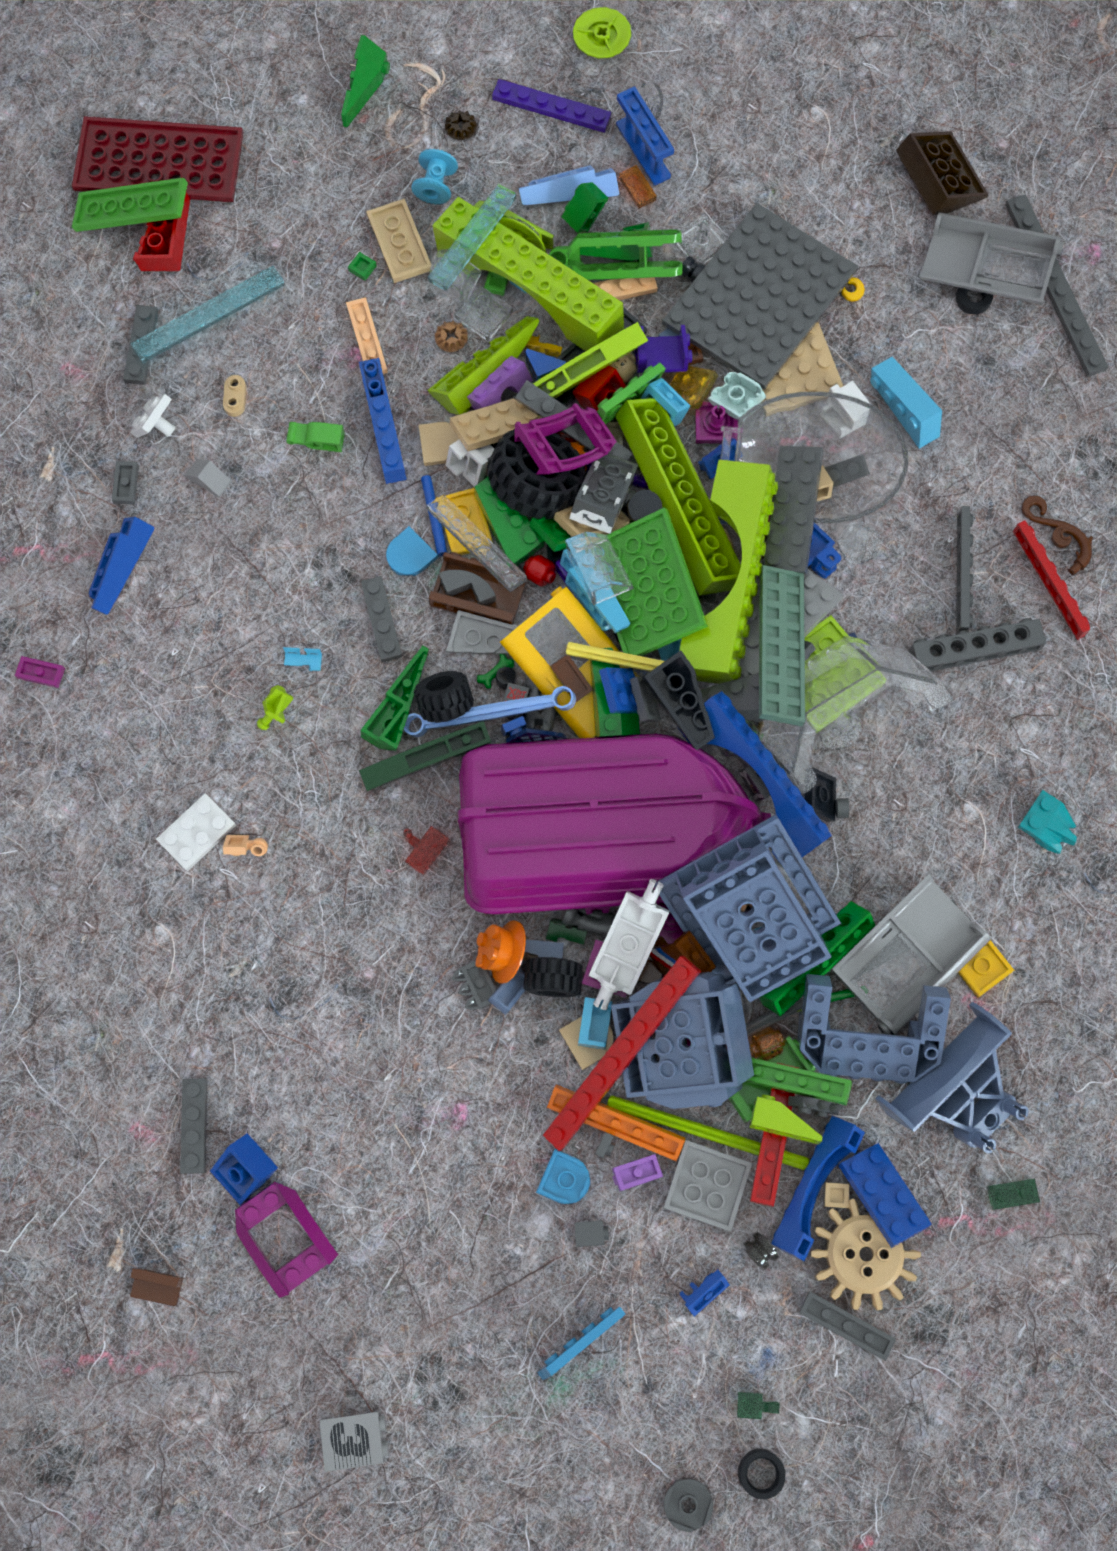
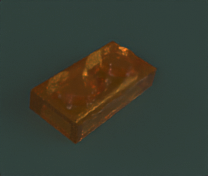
M637 165L619 173L620 181L638 209L656 201L657 195Z

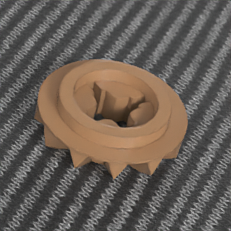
M454 320L448 323L444 321L443 325L437 327L435 333L436 344L447 352H455L462 349L468 340L467 330L461 323H456ZM455 332L456 338L450 337L447 339V333Z

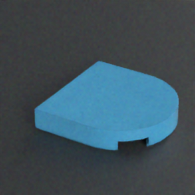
M408 526L390 542L386 557L389 567L396 574L415 576L438 558V554Z
M554 1149L536 1193L561 1204L576 1203L586 1195L589 1189V1171L579 1159Z

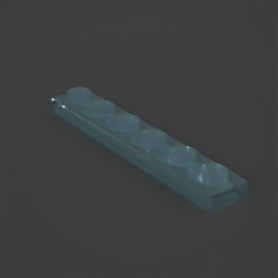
M500 184L496 186L429 274L428 281L447 291L515 201V192Z

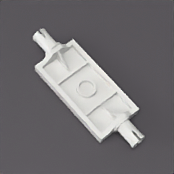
M649 880L643 897L628 891L626 892L589 973V976L600 982L601 988L593 1004L599 1007L603 999L604 1001L600 1008L602 1010H607L614 992L623 991L629 995L632 994L670 912L656 904L657 898L664 887L661 882H658L656 889L653 890L657 880Z

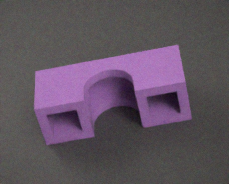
M510 356L486 380L476 387L467 398L473 409L477 410L500 403L502 392L506 388L518 394L526 380L532 382L533 379L525 363Z

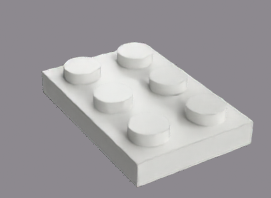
M205 793L156 840L188 872L237 825Z

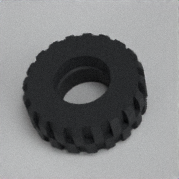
M515 429L508 431L499 439L487 465V475L491 488L497 493L500 501L505 502L511 510H516L523 516H531L536 519H541L542 517H546L545 520L553 519L556 512L572 507L586 477L585 465L569 471L542 474L545 477L533 473L530 469L538 471L539 467L522 441L515 442ZM557 433L545 437L559 460L580 455L571 446L570 442L562 439Z

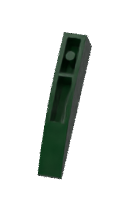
M482 721L361 769L359 772L366 790L369 791L462 756L477 747L491 744V739L485 723Z

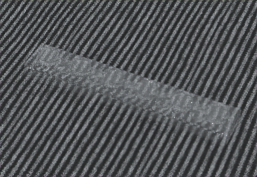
M444 494L427 504V510L509 592H512L527 581V576Z

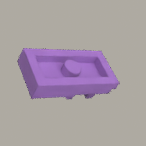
M656 1154L612 1168L614 1173L612 1178L615 1186L618 1185L619 1191L663 1177Z

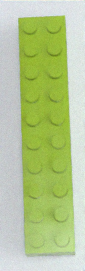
M654 398L627 400L615 416L650 491L659 496L662 508L665 507L669 512L690 576L699 595L731 591L739 575L741 565L668 412Z

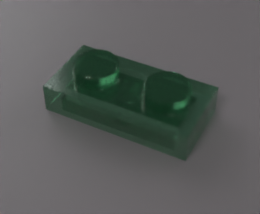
M1035 1178L987 1186L992 1210L1040 1202Z

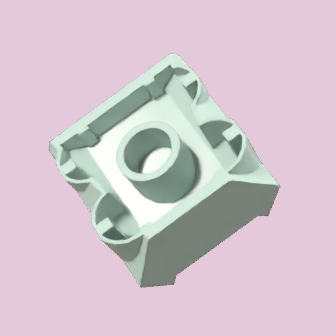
M729 372L724 377V385L714 388L711 396L707 399L713 406L718 405V409L720 405L723 406L726 411L725 413L731 417L742 419L763 401L766 395L759 383L742 373Z

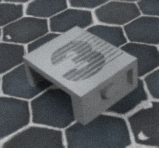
M375 1410L371 1413L337 1418L328 1417L319 1420L325 1472L382 1464L386 1461L385 1457L389 1456L388 1441H383L382 1432L386 1430L385 1415L381 1416L380 1410Z

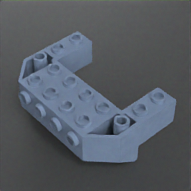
M806 974L802 1010L799 1011L798 1041L800 1050L820 1073L834 1077L837 1075L848 1076L852 1079L863 1077L871 1078L874 1081L893 1080L897 1083L905 1084L907 1082H916L941 1064L951 1001L947 987L923 985L918 1021H909L907 1036L831 1029L828 1019L832 993L830 976Z

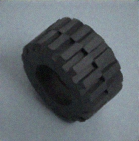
M444 671L433 674L420 681L414 689L421 717L428 722L440 723L456 719L469 711L474 704L467 676L462 672Z
M531 958L526 960L523 989L531 994L540 996L575 997L581 994L583 965L576 961L562 958Z

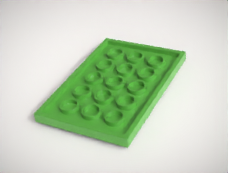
M665 507L588 544L594 560L630 622L629 627L617 632L623 653L643 656L708 627L669 512Z

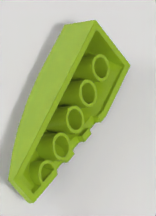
M526 316L506 330L505 337L501 336L489 342V348L473 353L474 358L466 364L462 361L427 391L449 413L456 415L467 413L470 410V406H472L467 396L510 356L518 358L536 329L539 319Z

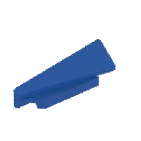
M137 517L124 518L120 532L109 535L89 590V597L94 599L91 606L92 609L106 615L109 614L154 531L152 525Z

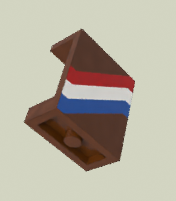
M690 930L684 931L674 943L670 944L666 942L663 936H659L649 955L664 976L680 956L686 957L701 971L700 973L712 972L716 968Z

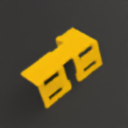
M540 335L537 337L531 336L525 346V351L528 348L556 358L561 355L563 348L539 342Z

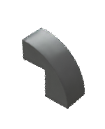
M447 570L439 573L440 582L448 596H454L472 589L478 604L488 605L496 601V595L490 585L474 573L464 570Z

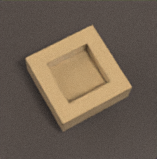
M825 1182L824 1207L848 1209L849 1184Z

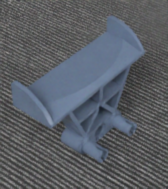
M971 1002L969 1006L977 1017L943 1050L941 1064L916 1082H911L891 1103L879 1095L875 1099L890 1118L913 1132L930 1116L954 1125V1136L970 1147H978L985 1153H992V1150L987 1147L995 1150L996 1142L994 1139L989 1138V1136L1010 1115L1018 1120H1024L1025 1118L1020 1114L1027 1117L1029 1110L1025 1105L1018 1103L1013 1095L1003 1091L996 1049L1012 1034L1011 1031L983 1007ZM974 1097H975V1098H981V1099L974 1105Z

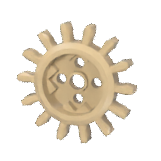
M850 1199L848 1208L850 1218L843 1220L839 1213L831 1208L827 1213L829 1218L836 1224L833 1231L829 1232L822 1227L814 1228L813 1232L818 1237L827 1240V1246L825 1250L814 1249L809 1251V1256L816 1259L824 1257L828 1264V1268L819 1271L815 1278L819 1281L825 1280L831 1275L834 1276L838 1283L829 1295L833 1300L839 1298L845 1288L853 1291L850 1302L851 1309H859L861 1296L864 1293L871 1295L872 1305L875 1310H882L883 1302L880 1298V1291L888 1289L893 1298L899 1301L903 1299L902 1292L895 1286L894 1282L898 1276L903 1277L906 1281H916L917 1276L902 1267L905 1258L913 1260L920 1258L921 1252L916 1250L905 1251L902 1243L891 1248L870 1214L860 1215L855 1199ZM864 1232L870 1234V1239L867 1242L862 1239ZM863 1247H868L872 1251V1258L869 1261H863L860 1258L859 1253ZM848 1249L854 1252V1256L851 1259L846 1257ZM883 1249L888 1253L886 1259L880 1257V1251ZM865 1267L871 1269L870 1276L864 1275L863 1270Z

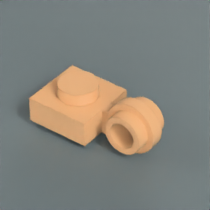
M227 835L223 845V854L240 856L246 855L247 850H250L253 855L262 856L267 852L268 844L262 838L249 840V835Z

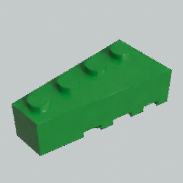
M488 477L474 487V495L488 521L509 570L517 568L544 547L545 541L532 528L528 518L519 514L520 512L516 510H511L505 502L500 501L497 493L492 490Z

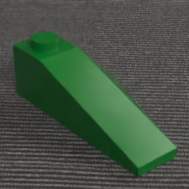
M649 222L624 227L623 231L650 230ZM621 245V248H617V246H601L600 248H596V246L580 247V255L629 261L637 260L639 262L638 245ZM647 246L648 260L649 257H652V246Z

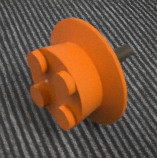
M509 921L503 928L495 924L490 925L484 933L480 932L477 937V945L479 947L475 962L476 967L483 970H491L494 980L501 984L509 982L515 976L522 960L526 961L538 957L536 954L525 952V930L519 921Z

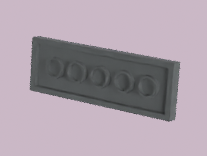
M780 446L775 482H778V490L772 499L774 510L773 514L770 515L769 521L770 531L767 535L763 564L765 566L807 574L824 451L822 447Z

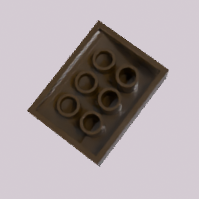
M951 131L910 133L896 149L901 162L906 167L910 178L914 181L920 195L933 215H938L939 212L948 214L989 196Z

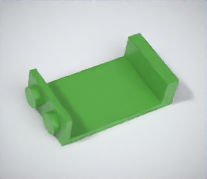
M790 1036L757 1058L768 1062L799 1067V1069L812 1072L816 1070L809 1059H805L802 1055L799 1042L796 1039L792 1040ZM744 1082L742 1083V1089L729 1098L744 1123L751 1120L755 1099L762 1095L770 1096L771 1088Z

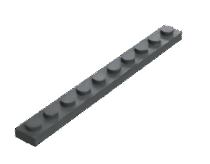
M1026 194L1006 201L1005 206L1016 228L1044 233ZM1031 258L1041 279L1045 261ZM1055 258L1046 292L1086 376L1089 377L1107 370L1108 365Z

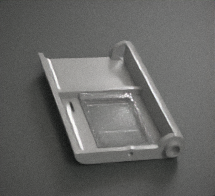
M939 212L934 234L919 279L1042 305L1056 255H1061L1064 242L1060 241L1061 237Z
M928 874L832 968V971L880 1022L878 1027L887 1035L890 1033L896 1035L919 1012L923 985L944 987L991 938L984 929L972 923L932 880L930 874Z

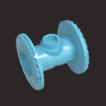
M423 150L419 155L418 161L426 170L425 178L413 181L411 186L412 192L417 198L426 203L435 205L447 203L451 198V191L443 183L444 177L454 174L458 169V163L451 154L443 150Z

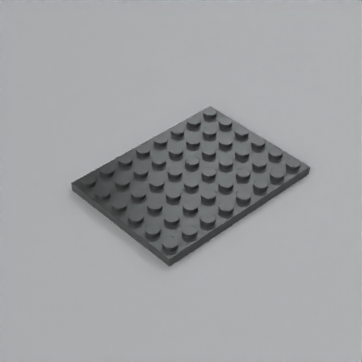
M756 203L664 317L662 325L678 335L681 325H685L686 333L690 334V343L735 372L742 373L759 383L760 387L765 390L857 272L858 265Z

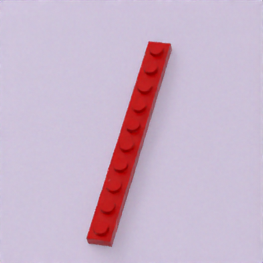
M680 956L543 1134L558 1151L563 1150L701 972L686 957Z

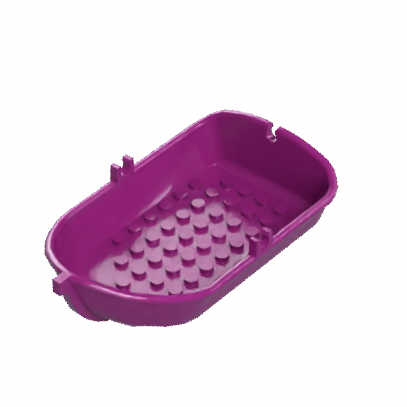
M655 733L486 744L464 755L459 773L461 809L457 813L463 849L464 898L472 909L484 914L585 909L586 914H592V910L602 909V913H609L610 907L621 905L627 891L643 897L650 879L657 881L663 879L771 817V813L761 812L760 808L749 800L732 773L718 760L701 748L695 750L689 742L675 736ZM659 895L656 904H663L664 901Z

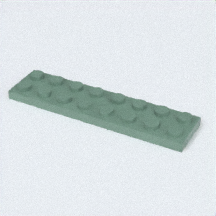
M762 565L759 606V718L803 726L805 723L804 573Z

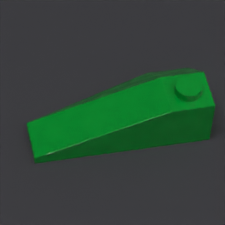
M361 35L354 59L357 61L355 71L351 70L350 74L351 90L346 91L341 117L343 127L346 128L382 84L385 74L388 75L390 70V62L387 61L386 52L365 35Z
M590 660L596 737L639 735L638 713H610L599 670L604 668H620V666Z

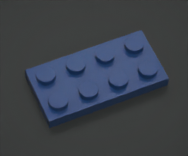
M879 1143L840 1163L839 1168L891 1248L932 1225Z

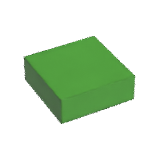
M489 271L484 292L504 296L508 279Z

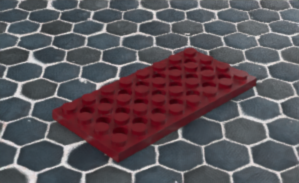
M84 116L72 181L73 191L86 192L170 180L173 176L178 175L188 182L186 192L192 200L234 202L244 134L243 128ZM100 135H106L105 139L97 140ZM120 136L126 137L122 142L117 141ZM139 138H146L143 143L136 142ZM159 139L166 140L163 144H156ZM180 140L186 141L182 146L176 145ZM199 142L206 143L203 147H196V144ZM219 143L226 144L222 149L216 148ZM97 152L103 153V155L99 158L94 157V155L97 154ZM117 154H123L122 158L114 159V156ZM137 155H143L141 160H133ZM158 156L163 157L160 162L153 161ZM176 158L183 159L181 163L173 162ZM197 159L203 160L199 165L193 164ZM216 161L223 162L220 166L213 165ZM94 170H100L98 175H91V172ZM114 171H120L118 176H111ZM135 172L140 173L139 177L131 178V175ZM154 174H160L158 179H150ZM193 177H200L198 182L193 183L190 181ZM214 178L220 179V182L217 184L210 183Z

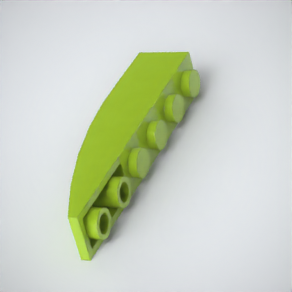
M637 322L585 351L533 384L555 399L648 342V339Z

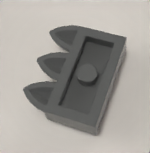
M476 960L460 967L452 976L454 981H467L460 987L458 994L463 996L473 995L465 1004V1008L469 1010H481L491 1005L488 999L496 991L487 970L476 967Z
M789 1096L788 1106L796 1107V1112L811 1114V1111L815 1112L814 1116L828 1118L829 1114L838 1115L839 1111L843 1108V1105L815 1098Z

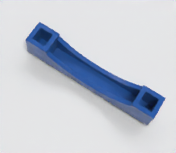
M832 1116L826 1124L822 1135V1142L816 1145L812 1159L805 1168L801 1182L794 1191V1196L789 1207L784 1212L779 1228L774 1233L771 1244L781 1251L805 1261L814 1242L810 1232L811 1217L819 1191L834 1167L851 1152L856 1153L865 1134L855 1124Z

